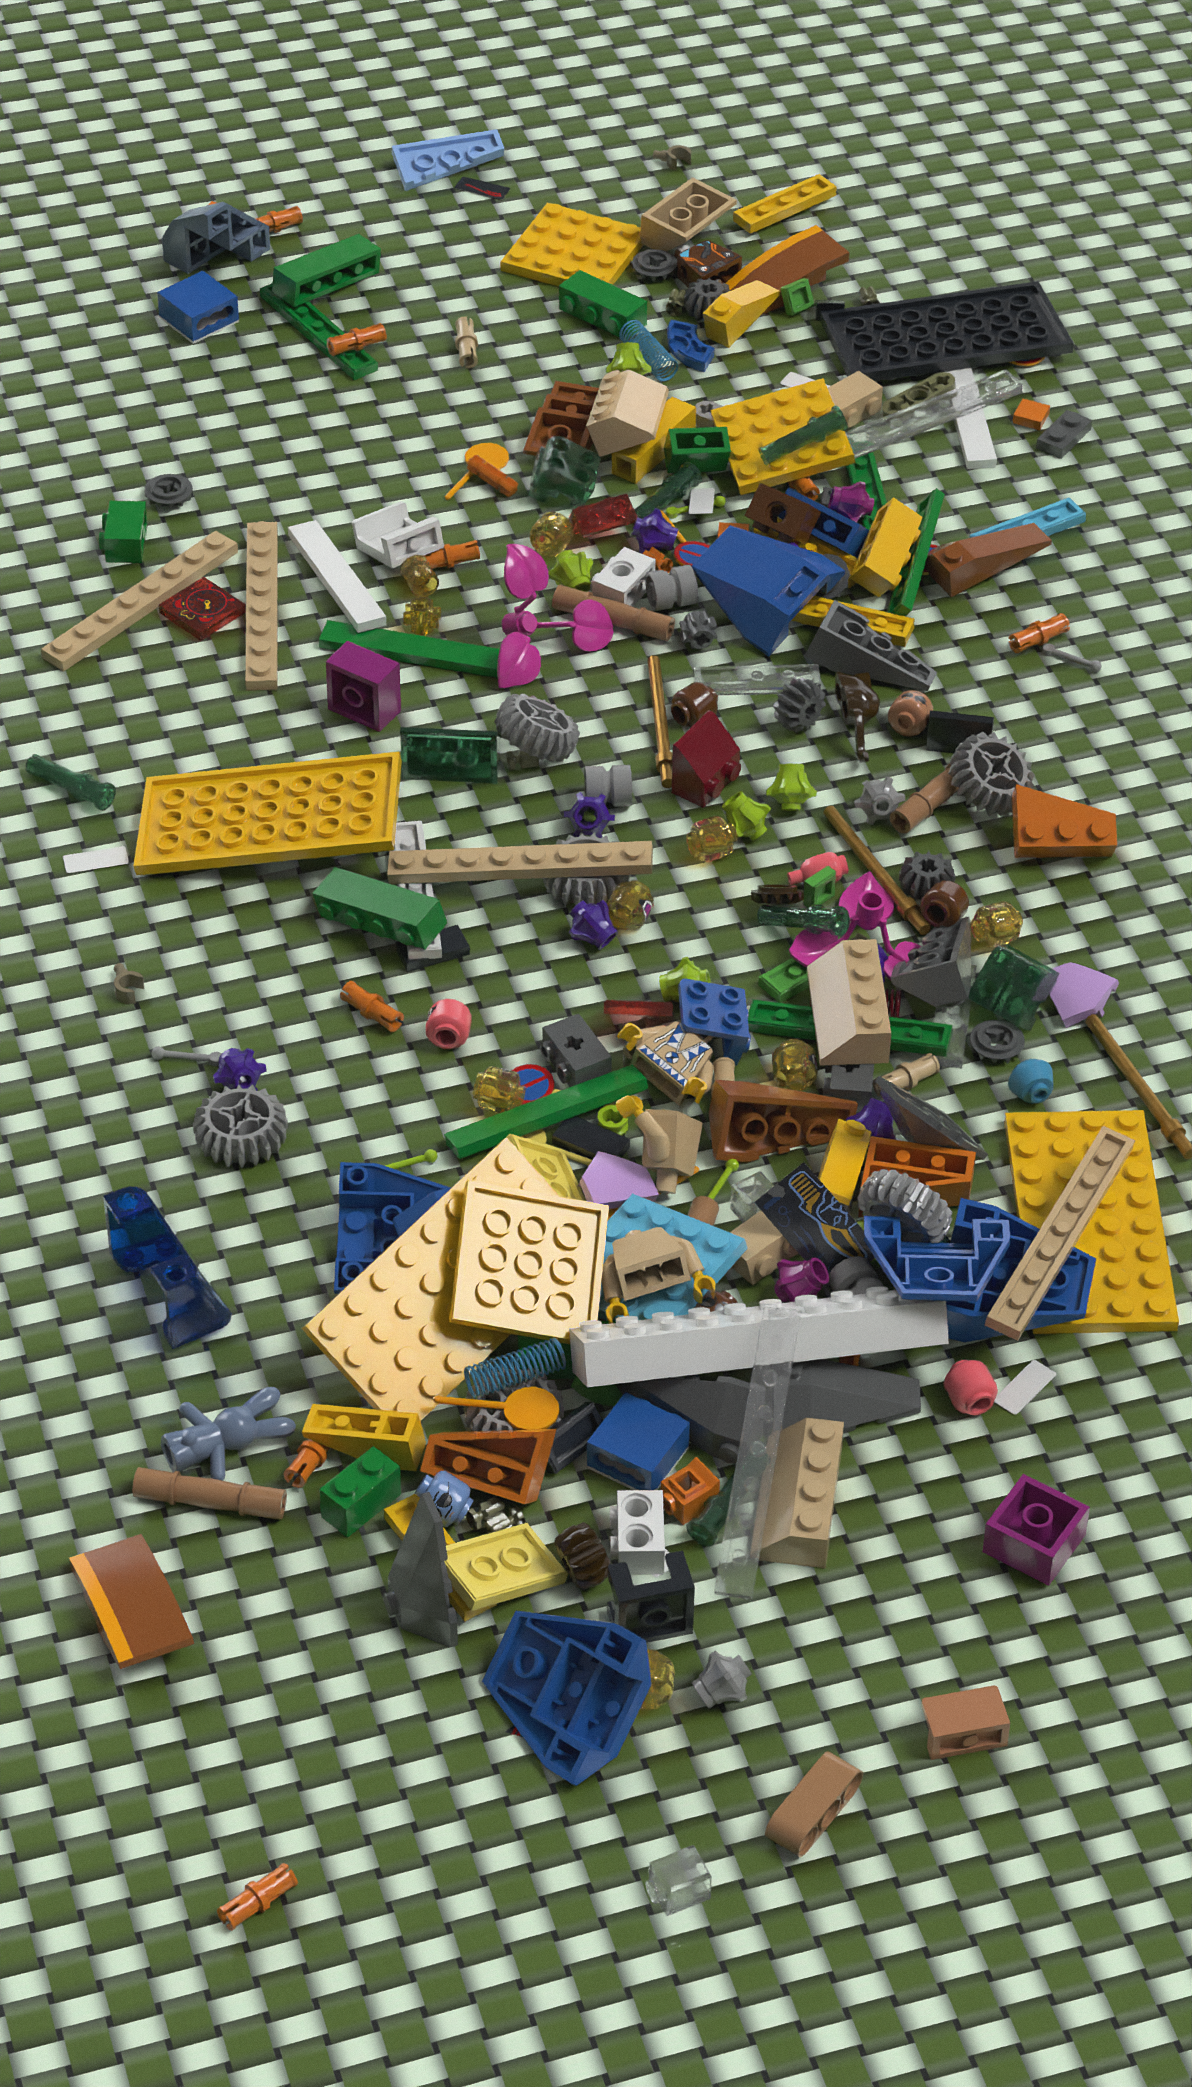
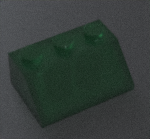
M400 728L402 779L498 783L500 733L497 731Z

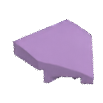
M1072 962L1040 974L1066 1028L1086 1019L1091 1014L1103 1017L1105 1013L1103 1008L1111 992H1115L1119 985L1118 980Z
M600 1151L597 1152L578 1184L582 1188L587 1202L609 1205V1209L621 1207L632 1193L652 1202H655L659 1195L647 1168Z

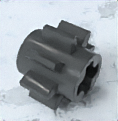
M704 610L702 612H690L684 617L683 621L679 622L682 643L689 642L691 649L706 648L712 643L713 639H717L715 629L718 626L714 616L708 618Z

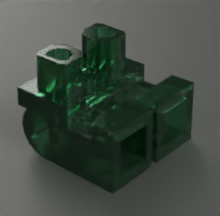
M560 436L547 440L545 448L541 446L537 451L528 495L540 502H545L549 495L557 498L561 493L571 499V507L580 511L594 492L601 457L599 454Z
M998 945L989 955L971 986L968 998L1012 1024L1031 1031L1037 1019L1034 1015L1040 1003H1044L1047 996L1052 992L1060 973L1011 945Z

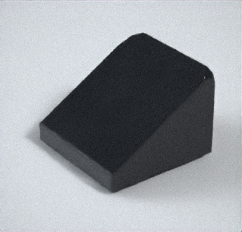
M815 300L816 320L820 321V312L845 308V302L843 300Z

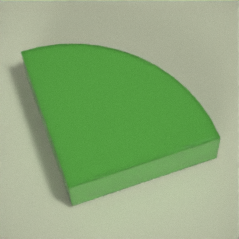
M575 1377L571 1385L581 1396L601 1405L615 1406L623 1396L615 1384L587 1387L578 1377Z

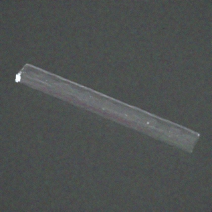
M1003 370L845 433L853 450L854 457L858 458L1023 392V384L1010 372Z
M764 1304L714 1594L748 1600L753 1599L801 1319V1310Z

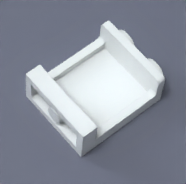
M402 501L352 521L357 549L391 568L444 548L439 519L430 517L417 523L409 518L407 505Z

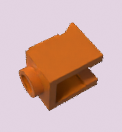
M695 1457L688 1466L661 1481L660 1490H663L664 1511L668 1515H674L682 1525H685L719 1504L720 1480Z

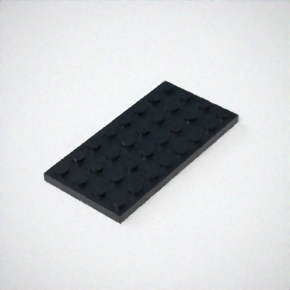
M1039 281L820 312V322L847 377L860 371L873 381L894 380L900 377L922 376L928 373L970 367L977 368L984 365L1005 364L1012 361L1032 360L1039 357L1073 353L1074 343Z

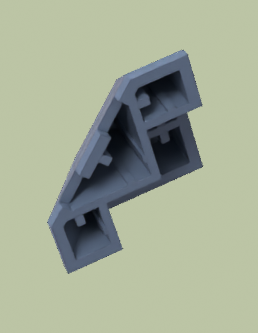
M225 202L190 209L172 220L162 236L163 259L187 274L226 249L252 262L270 250L269 226Z

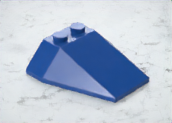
M864 1216V1241L902 1299L977 1302L1010 1246L1009 1220L973 1219L971 1244L901 1242L900 1217Z
M515 1611L482 1680L542 1764L574 1785L580 1784L618 1756L652 1685L646 1640L624 1627L610 1622Z

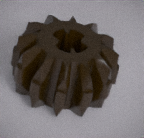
M582 1522L576 1526L572 1525L555 1538L556 1552L577 1588L581 1590H586L590 1587L594 1588L608 1578L607 1566L610 1565L611 1561L600 1539L588 1524Z

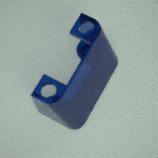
M129 1186L104 1195L109 1253L117 1266L124 1271L137 1272L151 1267V1273L164 1291L166 1319L163 1321L162 1330L171 1348H177L227 1326L232 1316L230 1309L187 1245L147 1192L139 1187Z

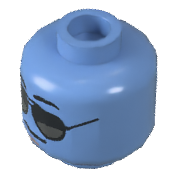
M440 1471L433 1478L426 1475L415 1491V1494L421 1497L422 1493L430 1492L442 1519L443 1527H448L452 1523L459 1525L473 1503V1499L469 1497L470 1487L447 1471Z

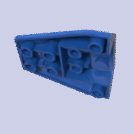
M731 525L692 565L696 576L744 640L767 656H770L787 638L789 622L819 590L827 594L845 575L844 569L822 554Z
M340 1162L339 1222L334 1294H339L398 1238L392 1222L395 1216L430 1193L451 1187L377 1163Z

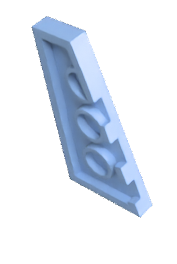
M495 129L393 145L392 156L403 187L407 191L504 156V146L498 130Z

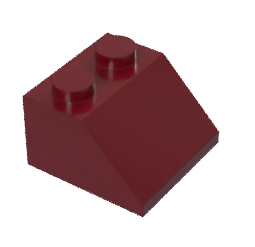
M710 710L706 712L673 744L671 793L702 808L713 798H718L723 788L730 781L736 780L741 771L740 748L714 712Z

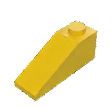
M756 280L720 295L703 312L706 337L730 348L780 296V291Z
M838 1119L823 1155L818 1178L840 1203L848 1206L853 1196L871 1136V1131L855 1120L844 1121Z
M312 1404L302 1430L303 1437L355 1458H359L374 1446L398 1464L400 1470L417 1471L426 1445L419 1414L410 1412Z

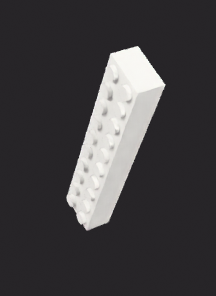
M870 1287L866 1289L865 1294L853 1295L852 1291H836L831 1293V1298L817 1299L816 1295H801L795 1297V1302L782 1303L779 1299H767L760 1301V1306L746 1307L742 1303L724 1305V1310L710 1312L709 1308L700 1307L689 1309L687 1315L674 1316L673 1312H657L652 1314V1319L638 1320L636 1316H623L616 1318V1323L602 1324L599 1320H588L580 1322V1327L569 1328L572 1371L587 1387L949 1344L946 1301L906 1300L900 1297L897 1290L888 1291L887 1287Z

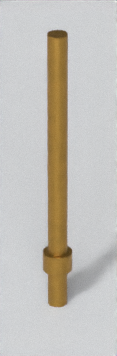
M650 656L648 658V670L658 754L655 758L656 768L660 772L662 786L664 788H671L673 753L670 751L660 658L658 656Z
M834 806L826 807L823 812L825 817L896 903L899 914L904 920L910 921L921 935L927 934L931 929V925L920 913L919 905L913 898L905 895Z
M1096 1014L1089 1015L1085 1023L1161 1125V1133L1169 1143H1174L1185 1159H1191L1192 1144L1185 1136L1186 1130L1178 1119L1171 1117Z

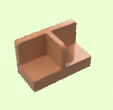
M987 1686L922 1699L921 1707L929 1727L927 1749L931 1760L1008 1745L1010 1720L997 1686Z

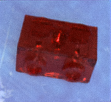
M626 493L572 509L565 526L570 536L581 533L582 537L585 538L635 523L637 515Z

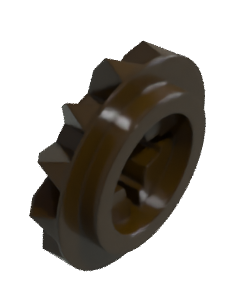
M758 885L756 890H751V900L758 904H796L804 900V891L798 890L796 885Z

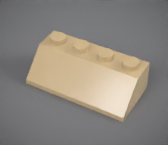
M615 370L607 373L602 378L586 425L600 457L655 439L669 393L667 386L631 370L623 372Z
M842 940L807 966L820 1065L889 1063L891 1028L877 940Z
M805 1418L768 1437L750 1559L826 1568L842 1452L844 1422Z

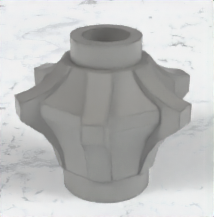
M886 777L883 781L866 780L863 782L862 796L854 801L855 808H861L867 815L866 822L873 825L875 820L890 819V814L897 809L899 803L905 801V794L898 793L892 786L893 779L890 777Z
M715 1650L709 1654L708 1663L704 1671L691 1683L707 1707L711 1708L715 1704L734 1700L742 1702L747 1699L745 1691L746 1678L752 1675L740 1655H737L735 1658L726 1657Z

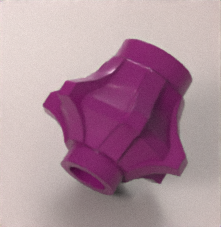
M862 481L852 486H833L828 508L857 523L865 515L871 516L874 498L869 497L865 488L866 484Z
M818 1258L800 1262L782 1259L777 1263L779 1279L774 1285V1290L781 1301L795 1302V1297L817 1295L823 1285L828 1283L829 1274L825 1265Z

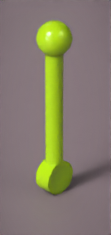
M717 496L713 506L723 507L726 503L725 498ZM689 506L681 508L668 507L666 509V516L674 519L678 514L689 512Z
M429 1149L424 1155L385 1166L396 1170L425 1161L433 1163L437 1160L438 1155L435 1150Z
M736 1159L727 1160L725 1171L707 1197L714 1200L730 1174L738 1170L739 1163Z

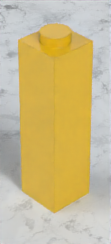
M674 397L668 399L665 403L655 439L612 453L611 473L632 483H638L665 458L663 447L669 429L696 428V407Z

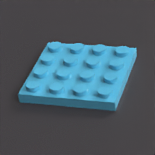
M632 1193L607 1221L603 1264L609 1255L614 1254L612 1243L615 1240L624 1238L632 1230L643 1232L652 1228L662 1227L670 1236L686 1239L692 1243L705 1269L702 1272L703 1275L712 1277L716 1285L748 1248L745 1239ZM691 1277L690 1281L625 1301L624 1298L620 1300L627 1307L629 1316H636L638 1320L652 1319V1314L657 1312H673L674 1316L687 1315L688 1310L694 1308L698 1303L693 1297V1277ZM601 1283L598 1318L608 1321L606 1309L610 1303L605 1301ZM700 1289L702 1296L708 1291L707 1289ZM623 1315L615 1316L612 1321H616V1318L623 1317Z

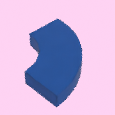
M670 320L667 328V343L671 353L686 366L705 372L714 358L715 348L704 344L698 339L697 325Z

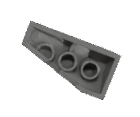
M834 600L805 657L811 659L814 664L826 667L832 671L850 675L868 672L870 679L925 691L929 690L937 674L934 669L909 650L897 649L891 642V636L885 632L879 635L868 626L869 619Z
M969 916L961 918L951 927L935 926L922 939L923 946L919 949H912L908 953L909 961L907 963L902 961L894 966L891 975L892 984L935 1007L944 1004L946 1007H954L963 1003L968 998L971 989V921Z
M880 1076L875 1080L901 1135L908 1142L976 1152L975 1161L984 1160L987 1157L988 1153L944 1111Z
M826 1359L772 1366L774 1434L805 1418L844 1422L843 1432L846 1433L856 1430V1425L875 1421L883 1423L921 1413L919 1379Z
M698 1374L686 1375L685 1379L669 1377L622 1383V1394L626 1392L637 1398H643L652 1405L669 1413H675L690 1422L689 1442L712 1457L721 1459L726 1463L738 1464L748 1468L763 1436L765 1387L724 1376H718L716 1381H704L700 1379Z
M430 1492L421 1494L389 1572V1592L384 1593V1602L390 1616L396 1615L401 1629L445 1646L454 1647L458 1645L457 1617L455 1609L453 1607L449 1608L448 1593L453 1592L444 1562L448 1560L443 1523Z

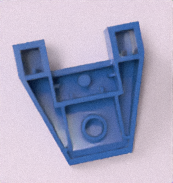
M961 1198L950 1243L971 1244L973 1219L1009 1220L1010 1246L978 1301H946L948 1339L966 1343L1004 1335L985 1326L986 1318L1040 1229L997 1206ZM1075 1247L1073 1248L1025 1330L1084 1319L1096 1258Z

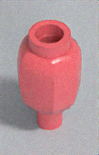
M833 852L813 856L802 863L800 870L787 873L789 884L804 883L806 879L826 866L836 871L835 883H837L842 878V875L849 872L846 858L844 855L837 856Z

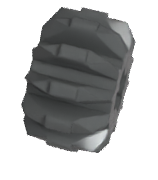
M710 278L708 280L698 279L697 283H689V288L684 295V304H686L685 309L688 311V316L695 317L696 321L704 320L703 312L720 295L730 291L729 285L721 283V279L714 281Z
M803 677L800 679L793 678L790 684H784L783 691L777 694L778 701L773 704L775 709L773 717L789 731L796 733L799 731L806 732L809 725L814 726L817 717L822 716L820 713L821 709L826 705L823 701L825 693L816 686V683Z
M928 850L926 854L922 855L919 852H915L913 857L905 858L903 866H901L899 871V881L905 895H910L911 898L917 901L919 899L922 900L923 896L936 883L941 881L955 882V874L951 860L943 859L942 853L931 855Z

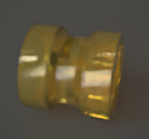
M414 555L402 563L400 573L405 582L408 583V587L414 596L420 598L427 597L437 590L439 579L426 557Z

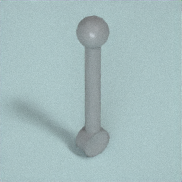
M1050 643L1043 645L1042 652L1046 656L1056 655L1087 666L1092 672L1096 673L1102 668L1101 662L1097 660L1091 662L1057 650Z
M160 1046L153 1048L151 1052L152 1057L157 1060L168 1057L208 1061L212 1066H219L218 1060L222 1054L220 1052H212L210 1055L167 1051Z

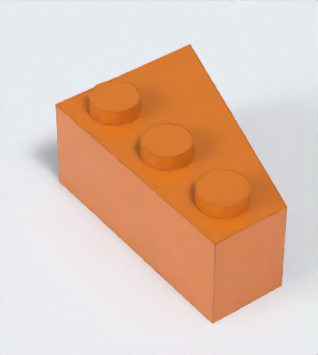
M1016 784L1012 793L1015 858L1110 857L1113 855L1117 847L1116 814Z
M871 1136L861 1187L874 1171H880L881 1169L890 1171L892 1169L896 1170L899 1174L907 1173L909 1177L913 1179L918 1178L919 1182L929 1185L932 1191L940 1194V1199L948 1203L947 1207L959 1206L961 1198L970 1200L976 1152ZM860 1208L858 1212V1218L864 1217L862 1214L863 1211L860 1210Z
M557 1429L465 1431L432 1434L428 1439L420 1471L433 1476L440 1471H447L471 1488L522 1504L532 1503L538 1499Z

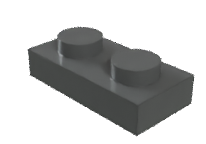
M1066 410L1037 439L1036 448L1062 459L1091 430L1092 420L1076 412Z

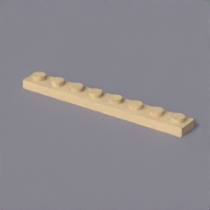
M260 521L247 523L246 691L277 690L278 687L277 522Z
M214 531L41 648L42 659L64 672L237 554V542L218 531Z
M652 841L389 851L387 876L389 884L652 874L653 845Z
M1102 1126L989 1312L985 1326L1017 1341L1019 1340L1131 1153L1135 1143L1134 1139Z

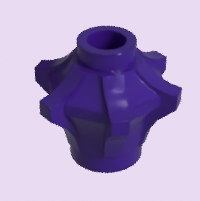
M654 508L643 519L636 518L631 534L636 536L639 544V553L641 554L645 550L649 551L651 547L657 550L671 551L678 528L672 527L664 519L660 509Z
M582 792L577 793L578 800L570 811H564V817L570 819L575 829L573 836L579 837L581 832L583 835H592L595 832L597 838H602L601 832L608 822L615 821V815L609 813L604 803L606 796L601 793L599 797H585ZM586 811H594V816L596 817L594 822H587L584 815Z
M583 900L569 913L573 918L572 928L569 931L573 940L587 941L601 950L618 934L610 920L609 907L604 900L596 904H587Z
M230 1048L220 1055L218 1060L219 1069L213 1075V1081L215 1083H222L224 1087L226 1086L230 1090L236 1089L238 1084H240L242 1089H248L251 1085H254L256 1091H258L256 1083L260 1075L267 1072V1068L264 1063H258L253 1058V1049L246 1048L241 1051L237 1048Z
M870 1098L868 1104L859 1113L846 1119V1121L855 1120L862 1123L867 1130L871 1131V1136L897 1140L893 1128L894 1119L886 1103Z

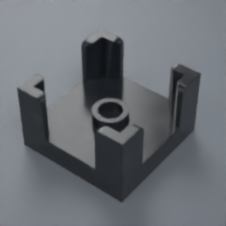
M683 1550L665 1555L671 1579L634 1586L626 1562L608 1565L607 1576L615 1600V1604L614 1601L607 1602V1614L610 1623L624 1627L646 1640V1643L693 1634L695 1586Z

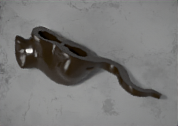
M836 672L835 697L840 705L843 721L846 725L855 726V742L859 762H868L869 755L868 752H865L864 724L878 714L880 699L872 689L868 672L857 673L852 676Z

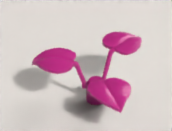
M520 544L506 545L505 585L511 595L526 600L520 606L514 607L515 612L506 614L502 620V629L507 636L501 643L498 656L497 676L499 688L528 684L538 676L541 668L540 653L535 646L529 644L531 639L528 637L535 629L574 627L572 641L575 646L583 651H597L604 648L611 641L614 633L613 624L607 610L601 603L595 600H584L576 605L573 611L574 622H537L536 617L531 612L524 611V609L536 599L535 591H541L547 587L549 578L547 565L536 551Z
M869 871L852 882L839 899L838 908L841 915L851 921L844 935L838 939L837 933L828 927L820 925L811 926L802 930L796 936L789 949V953L794 960L807 967L842 940H848L856 925H859L864 930H873L879 926L885 951L890 955L888 960L884 962L883 971L891 980L894 966L902 961L907 963L909 961L908 953L912 949H919L921 946L913 942L904 941L899 943L895 950L891 947L886 923L893 913L894 903L886 890L881 887Z

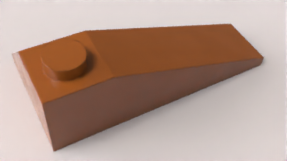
M1030 523L942 544L928 552L924 569L928 571L929 575L950 597H953L1052 545V540L1035 523Z
M715 1079L709 1108L713 1157L715 1160L727 1161L729 1159H736L740 1162H750L758 1160L761 1155L773 1152L782 1154L790 1152V1148L805 1144L814 1146L829 1142L838 1119L846 1121L848 1117L856 1115L858 1103L856 1101L763 1084Z

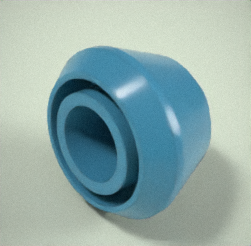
M1028 1059L1021 1062L1012 1070L1009 1077L1008 1087L1010 1091L1027 1103H1041L1045 1101L1054 1087L1052 1067L1048 1062L1039 1059Z

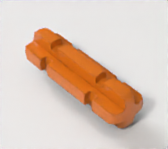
M474 455L468 460L467 469L475 475L479 473V478L497 490L500 488L499 491L505 496L511 497L517 492V481L511 477L506 478L507 475L489 462L485 464L486 460L479 455Z

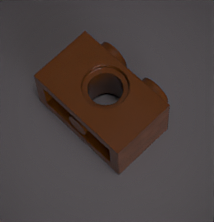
M760 483L744 516L754 521L752 527L768 534L771 529L779 533L777 538L786 543L797 541L806 545L821 512L801 500ZM782 511H786L785 518L781 522H777L779 514Z

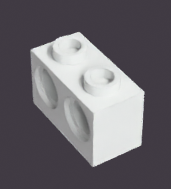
M663 1490L617 1491V1506H610V1529H617V1536H610V1558L618 1559V1563L626 1562L631 1575L664 1574Z

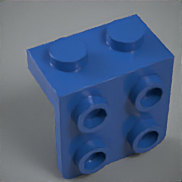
M682 979L678 985L682 1029L690 1033L722 1038L723 1057L732 1059L737 1066L742 1054L748 1052L751 1042L745 989L698 980Z

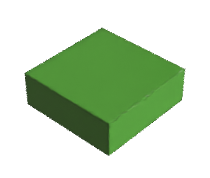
M802 278L780 288L787 315L793 316L815 306L808 279Z
M826 866L804 881L803 905L813 910L835 896V870Z

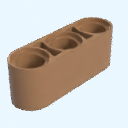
M825 1752L774 1812L767 1824L765 1836L798 1857L804 1856L856 1793L863 1778V1771L833 1753Z

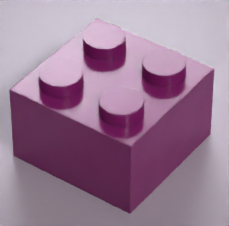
M346 641L325 661L328 710L378 732L385 728L401 712L400 663L349 641Z
M1022 1474L987 1521L982 1552L1049 1586L1086 1536L1090 1507Z

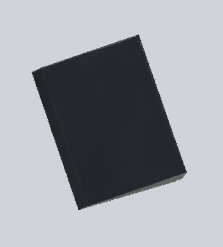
M930 710L927 751L955 753V749L959 744L963 743L971 735L977 736L981 732H984L987 736L992 734L994 717Z

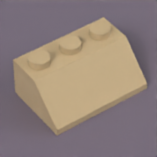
M692 177L642 214L641 243L652 249L669 251L686 243L734 207L737 200Z

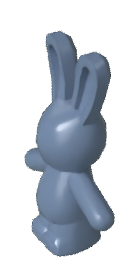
M275 1387L263 1388L242 1406L224 1409L213 1422L192 1403H182L179 1407L181 1415L194 1426L166 1433L161 1437V1448L172 1472L180 1471L181 1473L191 1465L201 1463L210 1457L211 1478L223 1481L225 1479V1449L240 1450L247 1447L254 1440L291 1436L295 1431L296 1424L289 1418L275 1417L259 1421L255 1420V1418L276 1406L280 1398L279 1390Z

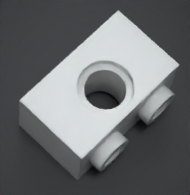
M624 547L615 557L610 558L608 564L600 573H596L592 578L590 589L593 596L618 601L633 607L646 593L645 576L646 573L655 571L656 559Z

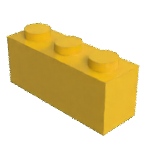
M894 497L877 511L849 578L877 597H880L888 590L893 591L901 581L902 576L899 574L901 568L906 565L911 557L909 549L920 535L921 531L918 528L923 517Z

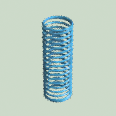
M631 320L623 325L619 333L621 341L623 343H639L643 358L651 366L653 376L663 382L671 379L678 370V363L670 353L663 348L640 321ZM630 322H635V323H632V324H630L629 326H627V328L624 330L623 335H622V331H623L624 327H625L627 324H629ZM639 324V325H635V326H633L632 328H630V329L628 330V332L626 333L625 339H624V334H625L626 330H627L631 325ZM639 326V328L634 329V330L629 334V336H628V338H627V340H626V337H627L628 333L630 332V330L633 329L634 327ZM640 329L639 331H637L636 333H634L633 336L631 337V339L629 340L631 334H632L634 331ZM667 361H669L668 364H667L663 369L657 371L658 369H660L661 367H663V366L666 364ZM670 361H671L670 367H669L666 371H664L663 373H659V374H658V372L663 371V370L669 365V363H670ZM672 364H673V368H672V370H671L669 373H667L666 375H663V376H657V375H662V374L666 373V372L671 368V366H672ZM675 364H676V369H675V371H674L669 377H667V378H662V377H665V376L669 375V374L673 371V369H674V367H675Z
M550 1338L549 1341L545 1340L544 1343L539 1342L538 1345L534 1344L527 1348L523 1347L522 1350L517 1349L516 1352L512 1351L511 1354L506 1353V1355H501L500 1357L496 1356L495 1359L490 1358L489 1361L479 1362L478 1365H468L464 1369V1376L469 1392L473 1398L477 1399L478 1396L483 1397L484 1393L488 1395L489 1391L491 1393H494L495 1390L499 1392L500 1387L505 1390L506 1386L508 1388L511 1387V1384L516 1386V1383L521 1384L522 1380L527 1382V1379L532 1381L533 1377L537 1379L538 1374L543 1377L544 1373L548 1375L549 1371L554 1373L555 1370L559 1372L560 1368L564 1370L566 1359L560 1342L556 1338ZM554 1343H555V1345L557 1346V1348H558V1350H559V1352H560V1355H561V1358H562V1362H563V1367L561 1366V1364H560V1362H559V1358H558L557 1353H556L555 1348H554ZM551 1349H552L554 1358H555V1360H556V1362H557L558 1368L556 1367V1365H555V1363H554V1360H553V1357H552V1353H551ZM545 1350L550 1358L552 1369L549 1366ZM540 1352H541V1354H542V1356H543V1359H544V1361H545L547 1372H546V1370H545V1368H544V1366H543V1363H542V1360H541V1356H540ZM535 1355H536V1357H537V1359H538V1362H539V1364H540L541 1373H540V1371H539V1369H538V1366H537V1363H536V1359H535ZM529 1356H530V1358H531V1360H532V1362H533L536 1375H535L534 1372H533V1369H532V1366H531V1363H530ZM524 1358H525L526 1363H527V1365H528V1368H529V1371H530V1376H529V1374H528V1372H527V1369H526V1366H525V1362H524ZM518 1359H519V1361H520V1363H521V1365H522V1368H523V1371H524V1375H525V1379H524V1377H523V1375H522V1373H521ZM513 1362H514V1364H515V1366H516V1369H517V1371H518L519 1380H518L517 1375H516V1373H515ZM502 1365H503V1368H504V1370H505V1372H506V1375H507V1378H508V1383H507V1381H506V1379H505V1376H504V1373H503V1369H502ZM508 1365H509V1367H510V1369H511L514 1382H513V1380H512V1378H511V1376H510L509 1369H508ZM497 1368H498L499 1373H500V1375H501L502 1382H503V1386H502V1384H501V1382H500V1379H499V1376H498V1372H497ZM491 1369H492V1371H493V1373H494V1376H495V1379H496V1382H497V1387H496V1384H495V1382H494ZM486 1372H487V1374H488V1376H489L492 1389H491V1387H490V1385H489V1382H488V1379H487V1376H486ZM469 1373L471 1374V1377L475 1385L476 1395L474 1394V1391L470 1383ZM481 1375H482V1377H483V1379H484L485 1386H486V1390H485V1388H484V1386H483L482 1379H481ZM475 1376H476V1378H477V1380H478V1383H479V1385H480L481 1393H480V1391H479V1389H478Z

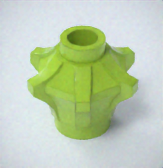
M633 342L617 344L614 358L606 367V373L615 370L620 372L631 370L640 375H645L652 372L651 366L646 363L642 356L639 344Z
M565 550L556 556V565L548 571L549 579L555 580L557 585L588 592L591 584L590 570L594 563L592 558H586L585 552L574 554L572 550Z
M779 764V772L773 784L766 790L767 796L774 798L781 804L782 811H800L801 804H804L809 798L817 796V791L810 785L807 775L804 773L805 765Z
M742 791L731 796L722 805L728 820L727 834L730 838L733 836L735 838L744 836L749 837L753 841L766 832L767 828L764 824L766 815L771 810L769 805L753 801L750 797H746Z
M683 957L677 967L667 972V974L659 976L660 990L665 1002L671 1000L679 1002L678 985L682 979L711 983L708 970H701L699 967H696L694 962L690 961L688 957Z

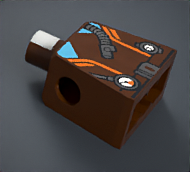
M704 240L692 247L681 244L677 246L674 252V256L677 259V277L687 288H689V283H697L698 279L708 280L710 278L714 281L721 279V283H726L742 269L741 255L709 240Z

